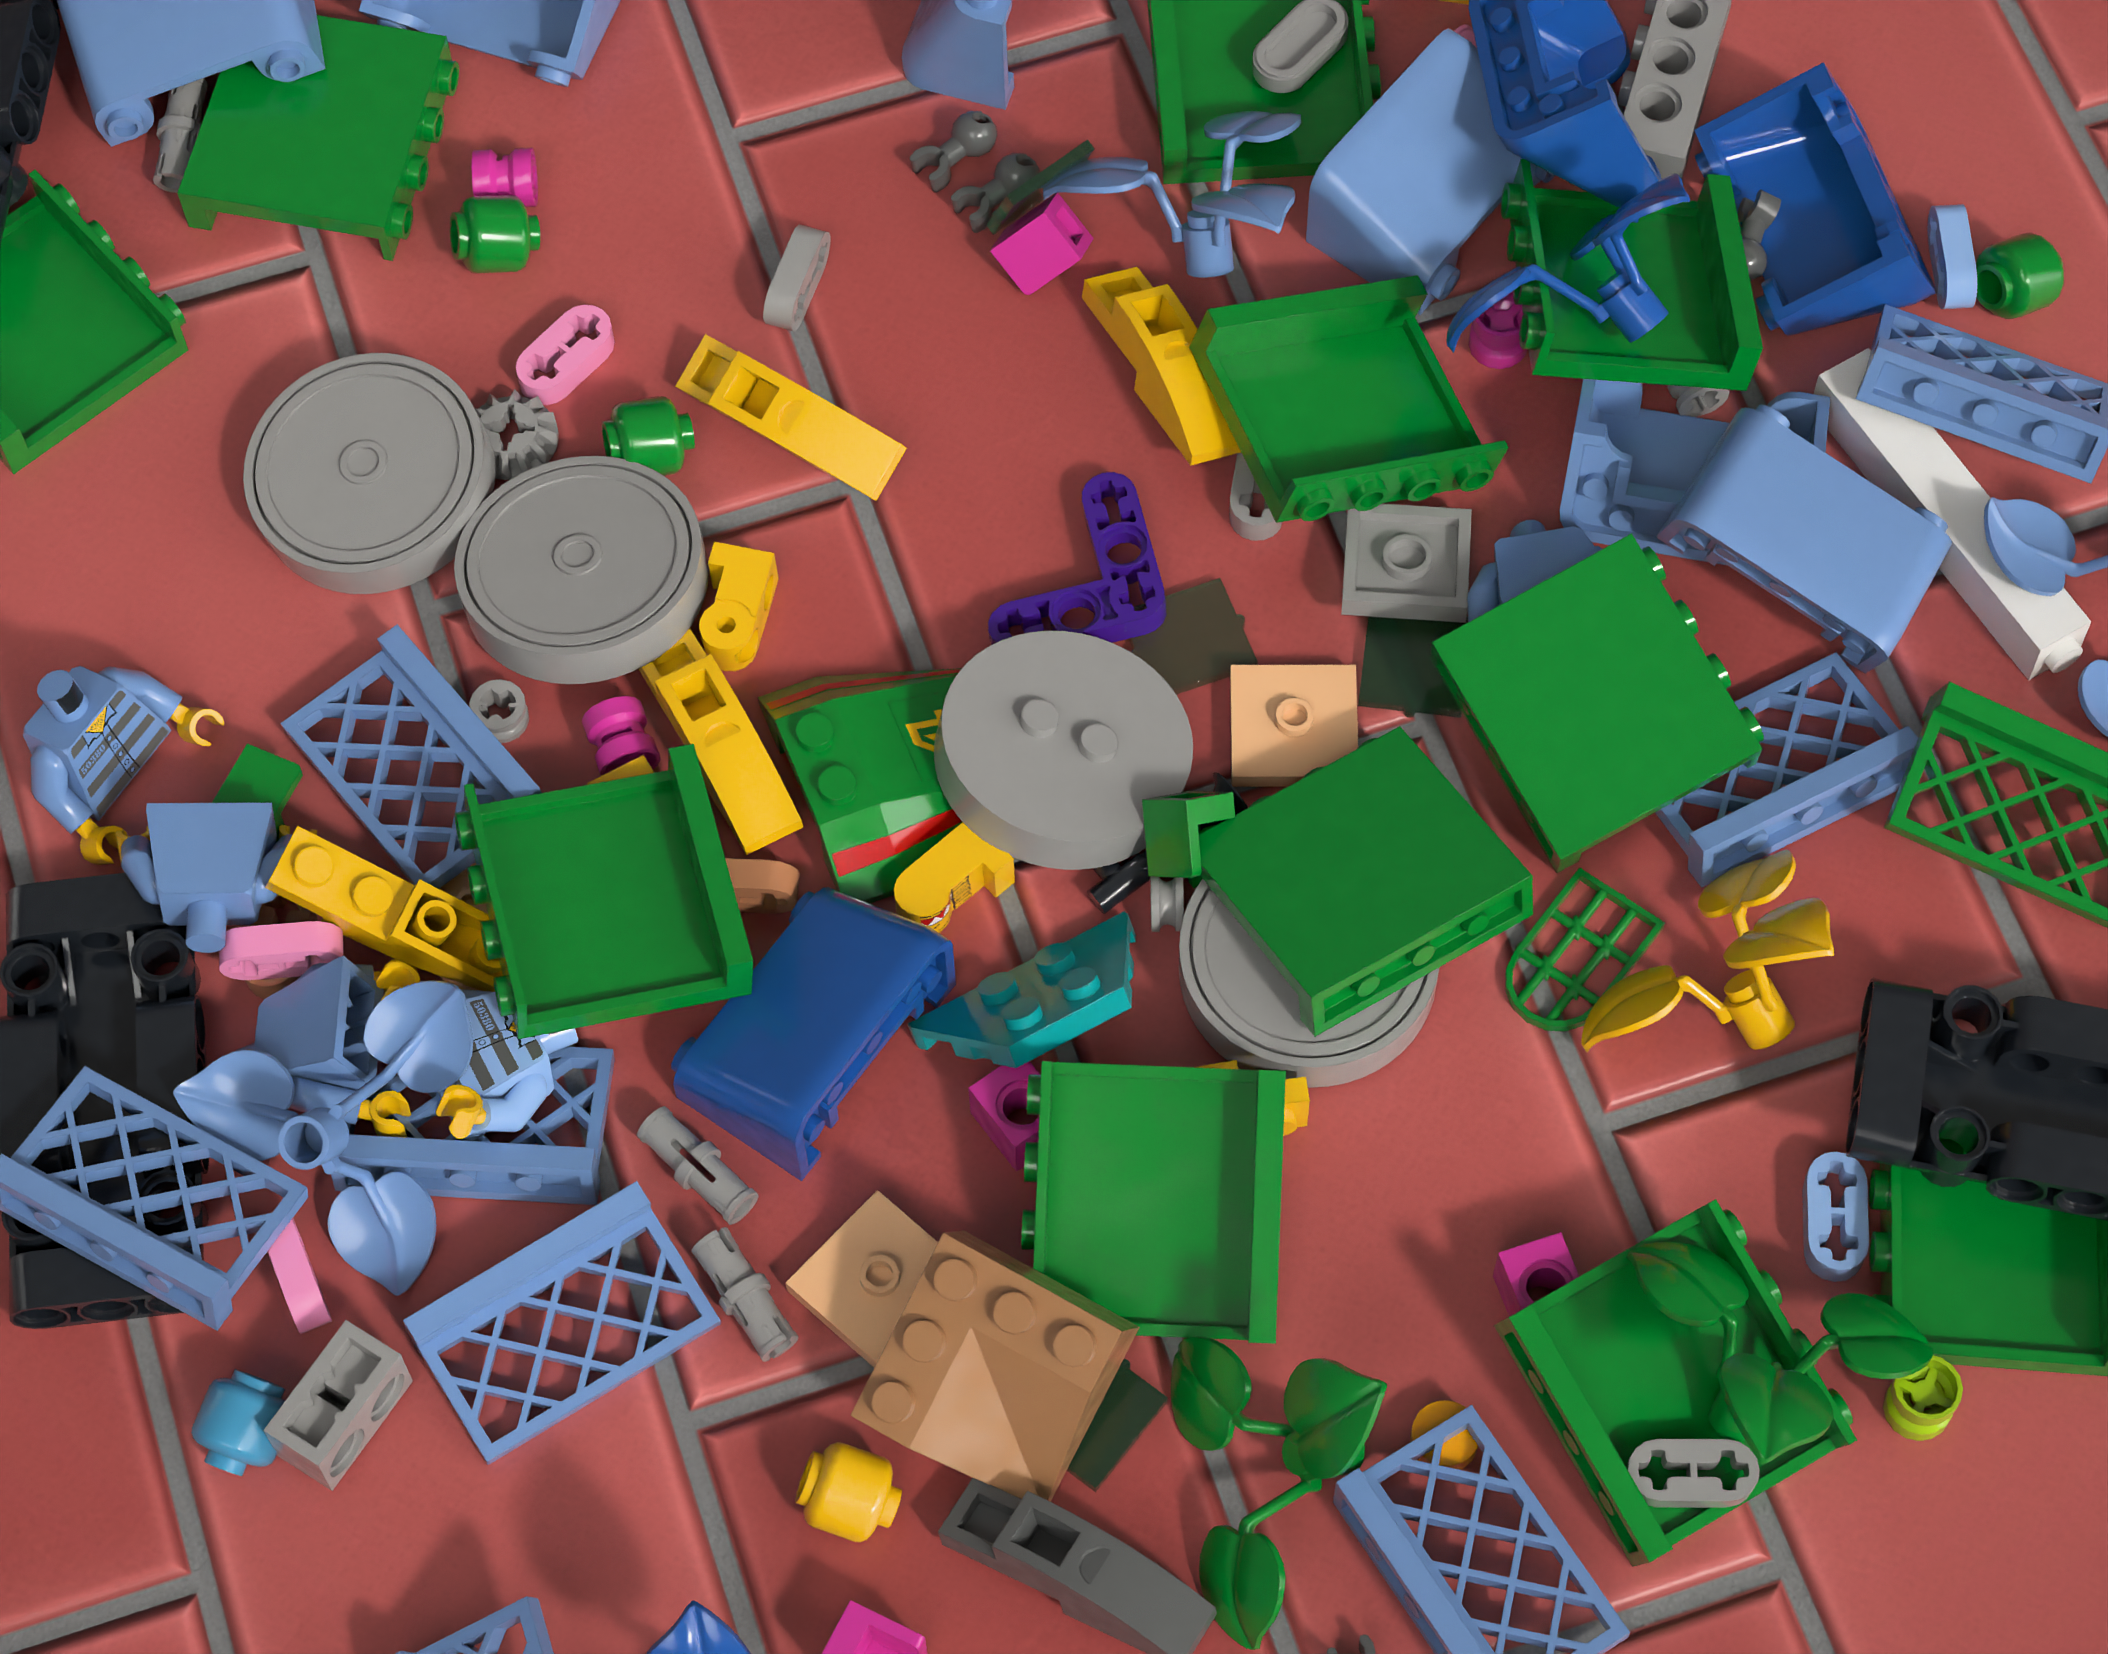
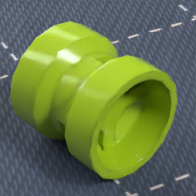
M1933 1355L1929 1364L1920 1371L1906 1377L1893 1379L1885 1394L1883 1404L1885 1418L1892 1429L1904 1438L1916 1441L1929 1440L1941 1434L1961 1402L1963 1386L1960 1375L1952 1364L1941 1357ZM1909 1397H1911V1400L1914 1403V1407L1911 1404Z

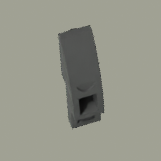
M972 1478L938 1530L942 1545L1059 1600L1063 1614L1147 1654H1193L1217 1614L1215 1606L1152 1560L1095 1525L1029 1491L1020 1499L992 1485Z

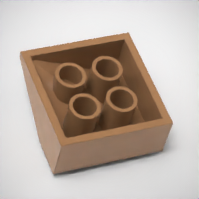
M964 1230L944 1232L850 1416L908 1449L1020 1499L1029 1491L1051 1502L1140 1327Z

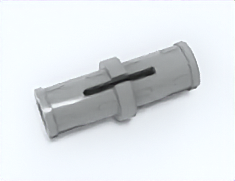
M204 78L169 90L165 116L159 119L156 135L160 140V150L153 177L154 184L165 191L178 192L202 125L201 116L208 89V83Z
M667 1107L658 1108L641 1124L637 1137L643 1143L649 1145L675 1171L674 1180L683 1189L693 1188L723 1216V1219L729 1225L740 1221L753 1208L759 1197L758 1193L753 1188H749L720 1160L721 1151L712 1142L706 1141L702 1143L672 1115V1112ZM685 1149L716 1180L710 1182L680 1154V1150Z
M723 1227L719 1232L717 1230L712 1231L693 1246L692 1254L697 1258L704 1271L707 1272L721 1295L719 1305L726 1315H734L751 1340L750 1342L762 1361L766 1362L771 1357L774 1359L780 1356L798 1341L797 1333L792 1329L786 1318H784L768 1292L771 1284L763 1273H756L751 1264L748 1263L728 1228Z

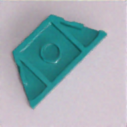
M1123 911L1064 943L1050 944L1038 951L1035 958L1008 972H999L986 977L979 983L977 988L919 1017L917 1020L909 1022L907 1025L916 1046L919 1049L928 1050L938 1040L949 1042L956 1056L974 1060L986 1058L992 1060L993 1064L1018 1068L1132 1007L1133 991L1129 981L1134 976V961L1129 948L1130 943L1136 942V934L1129 915Z

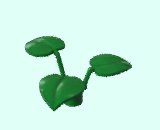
M1671 1241L1637 1246L1626 1257L1633 1264L1638 1283L1645 1295L1666 1316L1676 1322L1695 1327L1712 1326L1718 1321L1723 1325L1722 1360L1716 1371L1721 1389L1709 1410L1708 1419L1713 1429L1724 1438L1739 1441L1742 1444L1748 1443L1762 1465L1790 1449L1815 1441L1828 1430L1833 1420L1831 1402L1819 1385L1804 1375L1827 1351L1839 1349L1840 1356L1848 1368L1855 1373L1877 1379H1896L1914 1374L1926 1367L1934 1354L1933 1347L1928 1345L1925 1336L1896 1309L1872 1296L1845 1293L1828 1300L1820 1313V1320L1830 1334L1821 1337L1790 1370H1783L1779 1362H1772L1770 1364L1753 1354H1735L1738 1319L1732 1310L1739 1309L1745 1305L1749 1297V1291L1741 1276L1727 1261L1715 1253L1696 1245Z
M1202 1336L1188 1337L1178 1344V1351L1174 1356L1171 1375L1172 1410L1175 1422L1185 1439L1200 1450L1214 1451L1223 1449L1230 1443L1235 1426L1243 1431L1286 1437L1282 1446L1284 1464L1291 1473L1301 1478V1482L1243 1517L1239 1523L1238 1530L1229 1525L1214 1526L1209 1531L1200 1553L1199 1579L1204 1599L1216 1607L1217 1614L1214 1619L1226 1634L1246 1649L1256 1650L1260 1649L1263 1636L1274 1623L1281 1609L1286 1575L1284 1563L1274 1543L1264 1534L1253 1533L1254 1529L1260 1522L1306 1493L1320 1491L1322 1479L1348 1475L1361 1467L1365 1456V1442L1381 1407L1387 1383L1360 1374L1334 1360L1326 1358L1308 1359L1301 1362L1294 1369L1285 1389L1284 1412L1289 1424L1251 1419L1241 1412L1247 1405L1252 1392L1251 1379L1241 1359L1229 1347L1217 1340Z

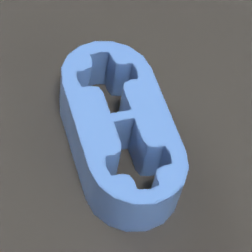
M1964 204L1931 206L1928 215L1927 232L1938 305L1940 309L1973 308L1977 297V269L1966 207Z
M1837 1151L1824 1153L1817 1157L1810 1165L1802 1189L1804 1256L1806 1264L1811 1271L1820 1278L1833 1282L1845 1281L1856 1275L1868 1252L1867 1177L1864 1168L1855 1158L1847 1157L1846 1153ZM1828 1173L1838 1174L1840 1184L1849 1186L1845 1188L1839 1207H1831V1191L1829 1186L1819 1185L1824 1183ZM1832 1226H1840L1841 1245L1846 1248H1852L1847 1250L1844 1259L1841 1261L1832 1259L1831 1249L1821 1247L1826 1245Z

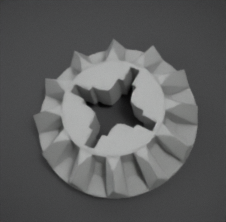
M514 389L508 397L496 398L489 394L487 402L478 409L475 408L492 444L496 466L495 479L510 480L529 469L548 463L553 457L558 445V427L554 413L549 412L544 407L538 396L533 399L525 398ZM510 419H515L520 433L513 435L512 442H508L507 451H504L503 443L497 432H503L506 424L510 423Z

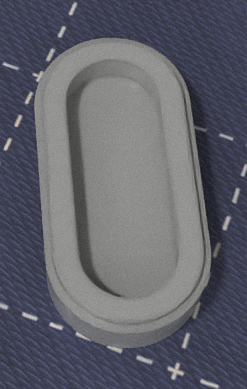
M1303 0L1296 5L1256 45L1253 52L1252 71L1257 83L1266 90L1276 93H1288L1302 87L1345 44L1348 35V15L1346 10L1335 0Z

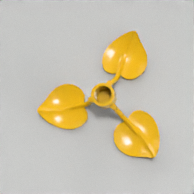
M1783 850L1765 859L1739 865L1713 880L1699 897L1698 908L1706 918H1717L1732 912V920L1739 938L1727 947L1723 958L1728 967L1732 969H1750L1734 976L1726 983L1724 992L1727 996L1724 1002L1718 1000L1687 975L1676 977L1673 968L1669 965L1639 971L1609 988L1591 1009L1585 1021L1581 1039L1586 1053H1588L1593 1045L1600 1041L1633 1032L1660 1020L1679 1003L1683 992L1691 993L1714 1011L1721 1024L1734 1020L1751 1049H1764L1787 1037L1794 1029L1795 1021L1773 982L1767 977L1764 965L1834 956V947L1830 935V914L1825 903L1817 898L1802 899L1780 906L1762 916L1755 924L1753 930L1748 928L1746 923L1748 907L1759 906L1772 901L1791 882L1796 869V862L1792 853L1789 850Z

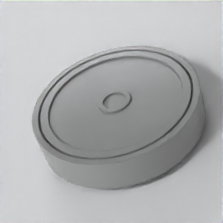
M368 353L344 357L313 369L288 386L272 402L259 420L251 436L244 462L243 481L247 505L253 520L275 554L288 568L306 581L325 589L348 594H374L412 585L437 572L455 558L458 542L465 525L480 504L494 491L496 466L492 444L487 431L473 404L454 380L436 367L412 357L391 353Z
M579 456L548 462L529 469L504 483L491 493L470 517L460 536L454 562L456 586L468 623L484 650L497 662L520 675L558 684H586L613 679L631 673L659 658L676 644L693 624L704 602L709 578L708 559L699 522L692 505L682 491L668 478L647 466L636 462H628L625 459L606 456Z
M1038 631L1019 634L990 645L976 654L959 671L950 685L945 697L934 743L935 769L943 794L960 820L973 833L997 849L1009 853L1013 858L1042 867L1065 870H1082L1108 866L1123 861L1145 849L1142 799L1183 792L1193 760V738L1187 714L1179 698L1166 680L1154 668L1130 651L1098 637L1068 631Z
M1203 879L1196 887L1184 913L1180 930L1179 979L1185 1005L1196 1028L1205 1040L1226 1060H1237V1066L1240 1069L1286 1071V1079L1306 1077L1308 1088L1329 1087L1361 1079L1389 1064L1410 1045L1422 1029L1434 1001L1439 968L1314 1037L1300 1020L1298 994Z

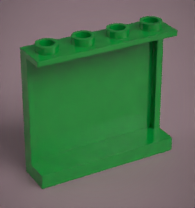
M1147 0L1163 185L1221 181L1226 139L1207 138L1204 134V125L1218 116L1242 111L1301 114V124L1292 133L1270 142L1256 143L1244 141L1235 151L1232 180L1314 176L1329 152L1373 106V100L1379 99L1381 95L1379 65L1368 64L1367 52L1375 51V28L1373 16L1363 17L1362 5H1369V0H1335L1343 6L1348 15V35L1345 44L1302 87L1288 93L1271 92L1257 83L1252 71L1253 52L1256 45L1303 0Z
M317 15L326 69L291 82H281L264 76L252 60L220 72L177 194L188 226L192 228L211 231L217 213L221 212L379 239L384 260L393 261L399 240H406L410 234L413 222L411 203L415 191H423L426 185L429 170L427 154L431 143L437 144L441 139L444 126V112L442 108L446 96H453L457 90L459 64L457 61H452L447 36Z
M1520 159L1514 182L1505 183L1501 197L1502 218L1510 219L1511 226L1507 240L1508 260L1516 262V267L1520 266L1521 268L1535 264L1599 304L1603 298L1597 292V289L1616 273L1601 244L1576 261L1571 258L1570 252L1596 223L1608 215L1616 213L1620 207H1616L1589 192L1534 188L1530 162ZM1707 174L1697 201L1681 202L1639 218L1637 223H1630L1624 231L1623 238L1641 277L1669 312L1660 323L1637 340L1629 343L1610 317L1599 324L1591 312L1538 280L1529 281L1513 290L1515 305H1522L1523 308L1519 340L1521 348L1529 350L1532 375L1747 391L1763 350L1731 178L1726 175Z
M36 169L28 174L36 196L7 215L0 247V460L13 474L20 471L189 350L181 330V326L186 323V320L175 302L165 293L157 297L148 288L150 282L137 262L130 256L122 260L113 251L115 249L114 243L105 229L94 219L86 223L79 216L80 209L68 190L60 183L52 187Z
M1418 275L1207 309L1189 348L1276 523L1296 519L1314 521L1328 513L1350 509L1367 511L1382 503L1403 499L1421 501L1433 494L1457 489L1465 492L1474 491L1486 485L1493 478L1496 468L1509 447L1505 440L1481 444L1415 318L1428 295Z
M1632 533L1433 641L1431 646L1430 659L1556 873L1579 862L1581 853L1740 765L1745 763L1747 768L1752 767L1757 763L1762 752L1759 742L1764 740V735L1758 721L1747 707L1738 709L1726 689L1731 686V680L1724 665L1716 654L1705 655L1694 637L1699 632L1693 614L1681 599L1673 602L1662 584V581L1666 580V574L1659 558L1649 546L1641 549Z
M1400 726L1379 738H1371L1363 742L1355 751L1325 767H1317L1311 770L1303 779L1271 796L1259 798L1249 808L1236 814L1235 818L1227 819L1218 825H1211L1202 829L1199 832L1202 873L1200 876L1188 878V882L1193 889L1199 885L1202 879L1206 882L1298 994L1300 1020L1314 1037L1533 915V875Z
M694 744L668 748L667 771L490 803L478 804L474 784L464 785L465 811L454 813L457 837L461 851L473 849L476 865L467 867L470 892L474 905L486 904L489 920L480 922L484 951L488 961L499 959L503 976L493 978L498 1010L501 1017L513 1016L518 1039L752 994L753 958Z
M1042 1061L1041 1075L1029 1074L1027 1090V1115H1039L1038 1142H1026L1024 1182L1037 1183L1036 1210L1023 1209L1021 1249L1034 1250L1033 1269L1139 1326L1140 1328L1136 1336L1182 1338L1202 1336L1211 1339L1248 1340V1343L1276 1344L1286 1071Z
M1939 1139L1948 1151L1955 1154H1966L1963 1147L1956 1141ZM1881 1163L1880 1170H1872L1869 1185V1206L1872 1210H1880V1232L1873 1231L1869 1265L1871 1272H1881V1294H1873L1872 1297L1887 1303L1905 1316L1925 1336L1928 1345L1933 1347L1934 1356L1941 1357L1952 1365L2108 1376V1221L1998 1199L1986 1190V1184L1967 1180L1965 1183L1955 1187H1941L1931 1183L1917 1170Z
M1716 1199L1494 1325L1632 1567L1654 1561L1673 1549L1672 1545L1833 1450L1857 1441L1849 1427L1853 1423V1417L1848 1405L1833 1388L1827 1389L1813 1365L1804 1375L1816 1382L1830 1400L1833 1408V1420L1824 1435L1815 1441L1790 1449L1763 1465L1757 1459L1760 1469L1758 1483L1746 1500L1737 1506L1727 1508H1672L1648 1506L1628 1472L1626 1464L1634 1450L1645 1441L1655 1439H1726L1713 1429L1708 1419L1709 1410L1721 1389L1716 1371L1722 1360L1724 1328L1720 1321L1708 1327L1686 1325L1676 1322L1657 1309L1643 1292L1638 1283L1634 1266L1626 1258L1633 1248L1644 1244L1665 1241L1692 1244L1720 1256L1738 1272L1749 1291V1297L1743 1307L1732 1310L1738 1319L1735 1354H1753L1770 1364L1772 1362H1779L1783 1370H1790L1812 1347L1811 1342L1801 1330L1791 1328L1779 1305L1782 1304V1295L1773 1278L1764 1269L1760 1268L1757 1270L1744 1247L1747 1244V1236L1740 1221L1730 1210H1722ZM1655 1456L1651 1457L1645 1469L1638 1470L1640 1477L1651 1478L1653 1489L1663 1490L1668 1478L1686 1477V1470L1664 1469L1661 1457ZM1721 1457L1715 1469L1697 1470L1698 1477L1720 1478L1722 1489L1729 1491L1732 1490L1738 1478L1745 1477L1743 1470L1732 1469L1730 1458Z

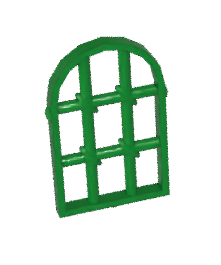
M1579 867L1527 936L1515 947L1505 973V992L1513 1010L1527 1023L1545 1031L1566 1032L1584 1026L1588 1014L1600 997L1585 988L1583 984L1603 958L1608 960L1611 956L1624 965L1605 990L1606 992L1613 985L1628 976L1663 930L1665 922ZM1579 881L1597 891V893L1579 916L1574 915L1573 918H1570L1558 909ZM1607 898L1626 910V913L1608 936L1603 934L1601 938L1584 927V925L1604 899ZM1637 917L1653 929L1630 957L1613 945L1632 920ZM1553 918L1567 927L1568 931L1548 957L1544 954L1541 959L1527 949L1548 921ZM1581 936L1598 949L1577 976L1573 974L1570 978L1553 966L1574 938L1578 941ZM1522 958L1538 968V970L1517 996L1513 987V971L1518 960ZM1550 976L1567 987V990L1548 1015L1543 1018L1529 1011L1524 1006V1003L1543 979L1547 981ZM1580 996L1593 1005L1581 1016L1569 1020H1557L1573 998L1578 1000Z

